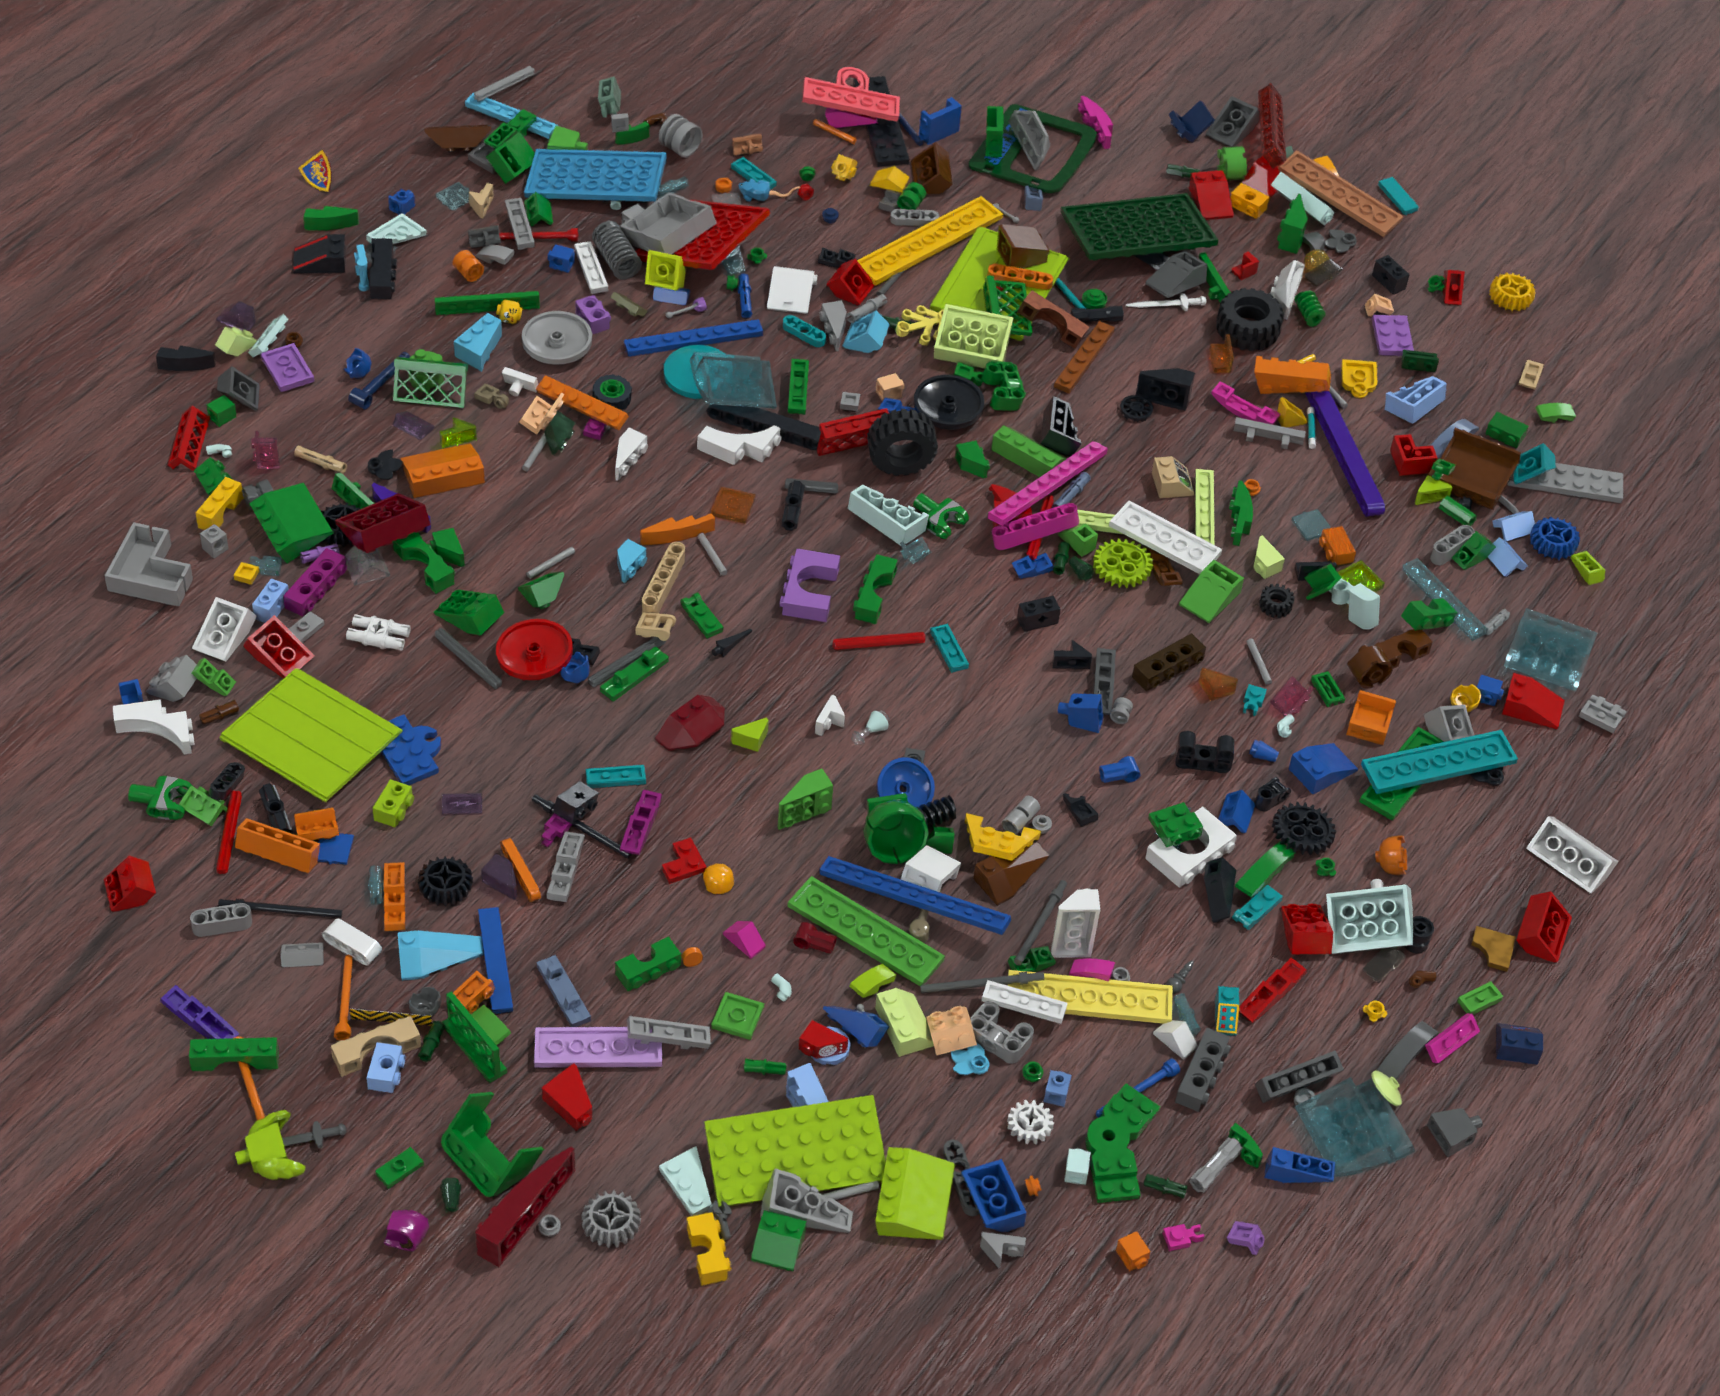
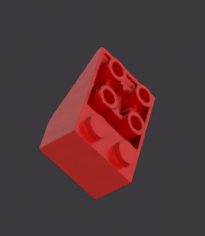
M1310 903L1308 905L1288 904L1287 906H1281L1287 945L1292 955L1332 954L1333 930L1321 905Z

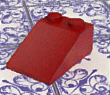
M1223 170L1191 173L1189 190L1196 207L1204 219L1233 218L1234 214L1228 182Z
M275 615L249 636L243 645L257 661L282 678H285L295 668H303L315 657Z
M1513 673L1502 714L1558 730L1565 700L1535 679Z

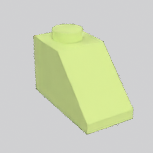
M1262 535L1259 537L1254 569L1266 579L1282 571L1285 558Z

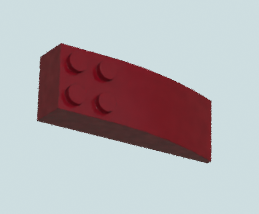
M569 1147L536 1168L520 1181L497 1206L492 1207L488 1218L484 1223L481 1222L475 1230L478 1256L498 1268L503 1264L574 1174L575 1148Z

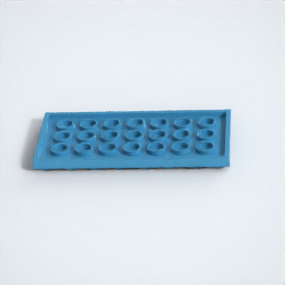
M536 149L524 196L529 198L533 193L537 192L548 199L655 202L667 158L666 152Z

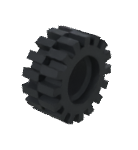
M1270 584L1269 587L1266 586L1262 590L1259 607L1262 608V612L1266 611L1265 615L1272 614V618L1277 615V618H1281V615L1286 617L1292 611L1294 593L1290 592V588L1285 589V585L1279 587V584H1276V586ZM1271 599H1278L1282 603L1273 602Z

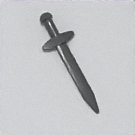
M315 1121L312 1132L282 1138L284 1146L315 1140L319 1149L323 1147V1138L335 1135L344 1136L347 1132L346 1126L338 1124L339 1126L321 1129L319 1122Z

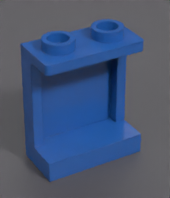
M951 97L946 101V108L931 115L925 110L921 111L919 137L930 145L959 132L962 106Z

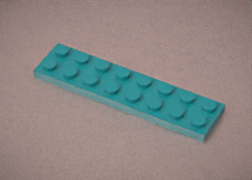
M1497 730L1363 759L1361 766L1375 793L1379 794L1516 764L1518 758L1503 731Z

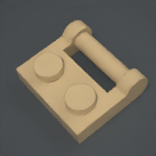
M643 612L636 626V635H641L645 638L659 637L660 640L666 641L670 637V630L675 625L676 618L669 614ZM660 623H665L663 628H658Z

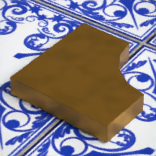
M1476 926L1471 945L1479 948L1485 954L1488 967L1507 972L1516 937Z

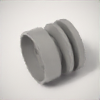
M674 114L663 123L659 132V141L663 146L686 158L697 150L703 135L699 126L689 122L679 114Z

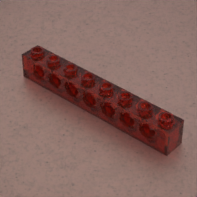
M1270 83L1258 91L1262 155L1273 169L1284 164L1287 159L1282 96L1274 85Z

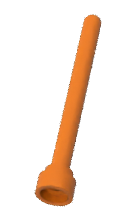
M349 954L344 958L339 1023L334 1028V1038L339 1041L351 1038L348 1012L353 957Z
M238 1061L258 1121L265 1118L248 1063Z

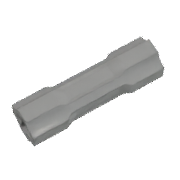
M1227 1138L1221 1144L1214 1156L1190 1178L1189 1182L1193 1189L1204 1193L1213 1184L1220 1172L1242 1152L1239 1141L1235 1138Z

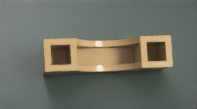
M412 1017L400 1018L393 1023L379 1026L369 1032L360 1033L355 1037L341 1040L331 1045L332 1058L341 1077L361 1070L364 1057L375 1049L377 1042L402 1046L403 1053L421 1047L420 1034Z

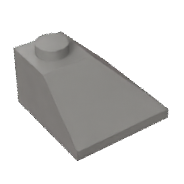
M1465 705L1441 706L1424 714L1429 733L1444 742L1474 736Z

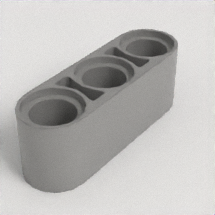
M1462 525L1438 540L1433 546L1430 557L1431 562L1436 565H1443L1450 561L1474 534V529L1469 525Z
M238 903L196 910L190 915V922L193 934L198 937L246 930L252 925L251 909L247 904Z

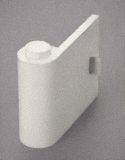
M774 266L767 309L808 314L811 290L813 285H817L818 275H815V271Z

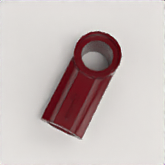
M808 922L800 924L793 939L795 946L800 949H809L811 947L829 954L833 952L837 941L836 936L818 931L813 924Z

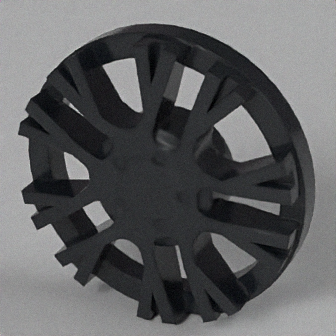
M1130 395L1121 401L1120 412L1126 419H1132L1134 422L1141 420L1143 422L1151 417L1153 404L1144 396Z

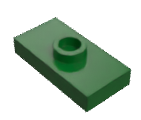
M409 1147L375 1170V1174L389 1189L422 1167L424 1161Z

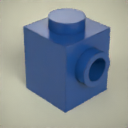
M1481 675L1477 685L1481 693L1480 702L1495 707L1497 699H1502L1504 689H1501L1503 681Z

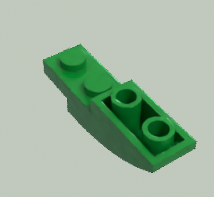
M522 109L507 124L503 122L484 140V143L497 149L518 132L523 137L526 136L527 129L536 121V115Z
M1239 480L1238 486L1233 488L1232 497L1235 500L1231 499L1229 510H1232L1231 518H1234L1233 524H1236V527L1232 526L1230 537H1234L1232 545L1240 546L1242 533L1250 534L1253 519V505L1249 491L1243 481Z

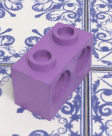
M595 295L575 301L576 315L583 318L589 324L592 335L610 329L611 316L608 311H605L602 302L598 301Z

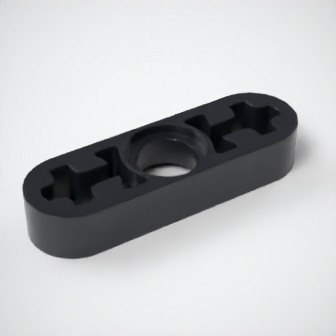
M229 763L210 784L209 796L215 800H224L244 778L245 767L240 763Z

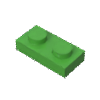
M1488 982L1458 997L1457 1002L1466 1013L1474 1015L1502 1001L1503 995L1492 982Z

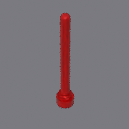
M571 228L568 232H532L533 239L568 238L571 242H578V228ZM499 233L500 240L515 239L513 233Z

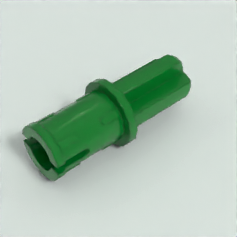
M745 1058L744 1072L763 1073V1075L766 1073L786 1074V1063L767 1061V1059L753 1060Z

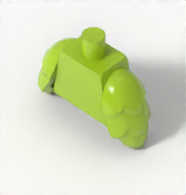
M281 1110L270 1113L265 1118L256 1121L245 1137L247 1149L235 1152L238 1165L251 1161L254 1172L271 1180L279 1178L290 1179L302 1175L306 1167L287 1158L280 1130L291 1117V1113Z

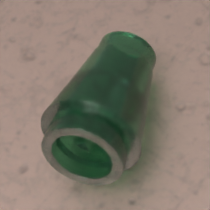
M1076 556L1069 560V565L1080 580L1087 581L1093 576L1094 570L1092 565Z
M457 1178L443 1179L440 1185L446 1212H456L459 1210L462 1185Z

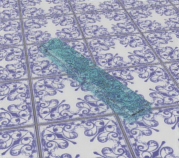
M1418 558L1403 565L1402 570L1431 600L1444 598L1458 612L1454 618V623L1472 641L1487 634L1488 629Z

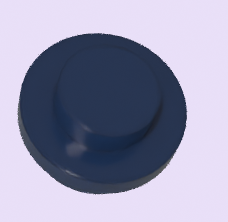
M828 208L822 212V217L825 222L834 223L839 217V212L836 209Z

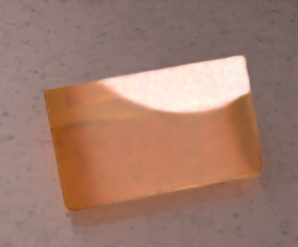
M1226 334L1224 344H1210V355L1214 373H1231L1234 356L1229 334Z

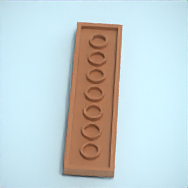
M1297 150L1278 166L1280 172L1382 237H1385L1403 219V216Z

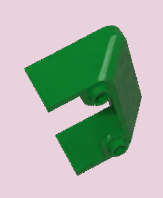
M493 1092L469 1094L441 1139L444 1151L486 1197L498 1196L526 1177L544 1151L542 1147L519 1149L510 1163L490 1141L486 1134L490 1130L491 1120L484 1110L493 1098Z

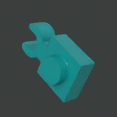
M1249 684L1243 701L1245 703L1243 713H1246L1247 709H1252L1254 711L1253 716H1256L1258 707H1262L1267 689Z

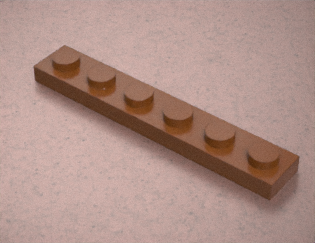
M1099 321L1057 378L1054 388L1070 394L1110 339L1115 327Z

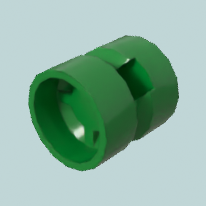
M916 182L909 183L897 199L899 208L916 210L926 197L924 187Z

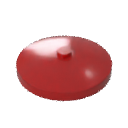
M529 619L518 622L506 629L496 644V656L500 667L510 676L522 680H540L559 673L570 662L573 654L572 639L568 631L560 624L546 619Z

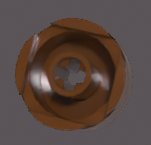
M1363 645L1359 648L1358 653L1347 662L1350 671L1362 688H1373V684L1385 682L1393 671L1391 662L1379 646L1368 647V645Z

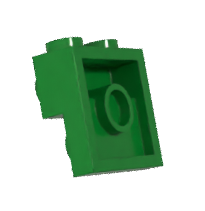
M1184 802L1149 813L1148 819L1166 848L1173 845L1177 846L1188 840H1195L1202 835V823L1195 812L1191 813Z

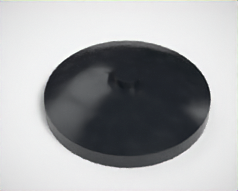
M938 375L926 379L917 387L914 394V409L917 413L921 412L927 416L934 424V427L949 430L961 429L974 424L981 417L984 410V396L979 387L966 378L956 375Z

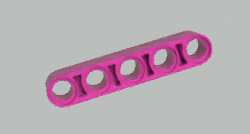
M1067 503L1008 522L1003 526H996L991 531L994 547L998 550H1005L1073 528L1079 524L1077 506L1073 503Z

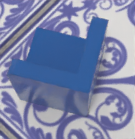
M138 679L118 684L123 705L143 702Z

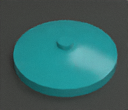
M690 345L682 347L671 353L664 364L666 384L677 394L688 398L705 399L717 396L730 387L734 378V367L731 359L721 350L711 346Z

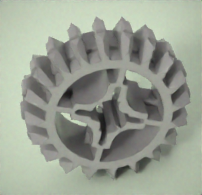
M613 1190L612 1194L604 1191L603 1196L596 1194L595 1200L590 1198L588 1205L584 1206V1212L581 1215L583 1220L582 1228L585 1229L586 1236H590L592 1242L598 1240L599 1246L606 1243L608 1248L611 1244H615L618 1248L619 1242L626 1245L627 1238L633 1240L634 1233H638L641 1224L640 1210L637 1208L636 1201L632 1202L631 1196L624 1198L623 1192L616 1195L615 1190Z

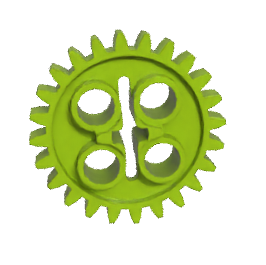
M1118 538L1117 542H1114L1111 539L1110 544L1104 542V546L1100 545L1099 549L1095 551L1093 568H1096L1095 573L1099 574L1100 579L1105 577V583L1111 581V586L1116 583L1118 588L1121 585H1125L1128 588L1129 584L1135 587L1136 583L1141 585L1142 580L1147 581V577L1151 575L1153 559L1150 558L1151 554L1146 553V548L1140 549L1141 544L1134 545L1135 541L1128 543V540L1125 539L1124 542H1121Z

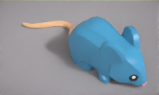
M750 179L749 182L746 181L738 185L744 199L749 202L752 198L758 201H766L770 195L787 197L794 190L800 188L795 187L787 194H780L776 191H771L769 182L759 180L757 183L754 179Z

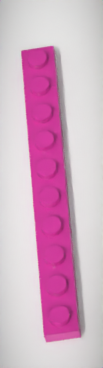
M1091 442L988 512V519L1003 526L1105 456L1108 448L1098 442Z

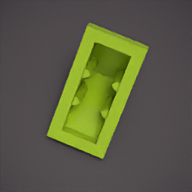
M1428 475L1417 492L1415 504L1442 501L1446 496L1450 497L1452 485L1433 479L1432 476Z
M768 718L732 728V744L758 752L768 733Z

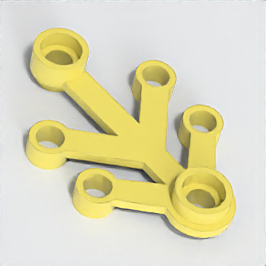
M922 305L917 307L915 313L905 309L901 315L903 320L909 321L913 319L919 322L913 324L905 321L898 322L895 329L896 334L900 337H905L911 331L925 328L919 342L926 346L931 340L930 334L933 325L939 324L938 330L933 335V339L936 341L944 310L937 313Z

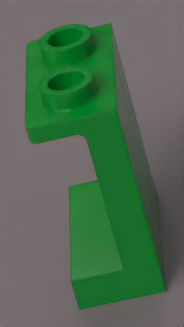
M988 106L986 157H1002L1003 107Z

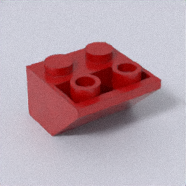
M130 855L104 878L110 909L113 912L142 906L156 894L149 862Z

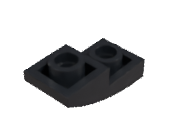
M822 247L817 263L839 268L843 263L855 259L856 254L840 249L839 253Z

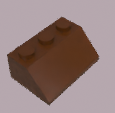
M937 142L911 159L913 181L922 185L926 194H941L953 185L949 153Z

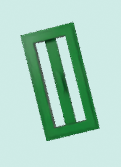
M1329 671L1311 676L1313 685L1327 707H1331V704L1338 705V702L1341 704L1345 702L1344 695Z

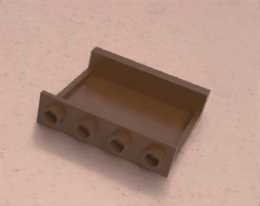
M1454 428L1453 437L1440 459L1456 464L1455 469L1449 475L1443 474L1440 480L1452 485L1451 494L1463 498V496L1471 497L1473 503L1494 510L1520 463L1521 452L1500 445L1497 442L1489 441L1481 436L1468 433L1465 430ZM1431 469L1428 475L1433 476L1435 470Z

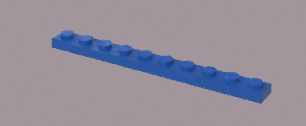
M830 856L827 857L819 869L822 876L1000 935L1004 934L1011 922L1010 915Z

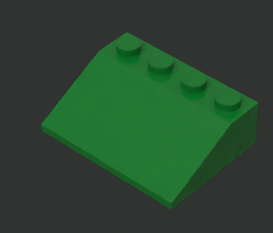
M304 483L264 493L249 503L277 553L287 564L300 556V552L309 550L334 533Z

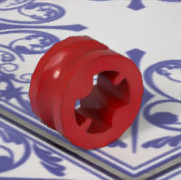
M807 183L798 189V196L802 197L805 201L809 200L814 194V189Z

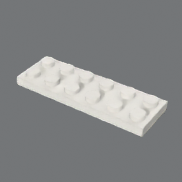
M1128 501L1109 523L1111 528L1198 574L1213 560H1217L1222 553L1221 548L1131 501Z

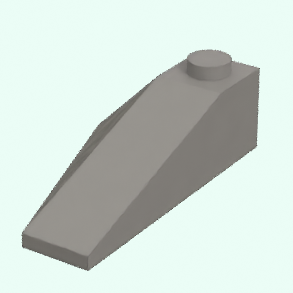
M774 1169L763 1197L760 1218H762L763 1212L766 1210L806 1221L807 1228L844 1233L851 1231L853 1215L851 1210L832 1198H826L814 1186L809 1187L797 1175Z

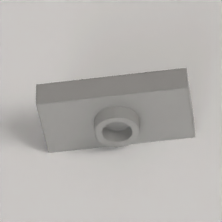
M310 611L290 627L289 630L303 643L325 624L323 619Z

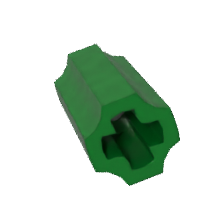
M1446 496L1441 501L1439 509L1461 524L1471 526L1476 521L1477 515L1451 497Z

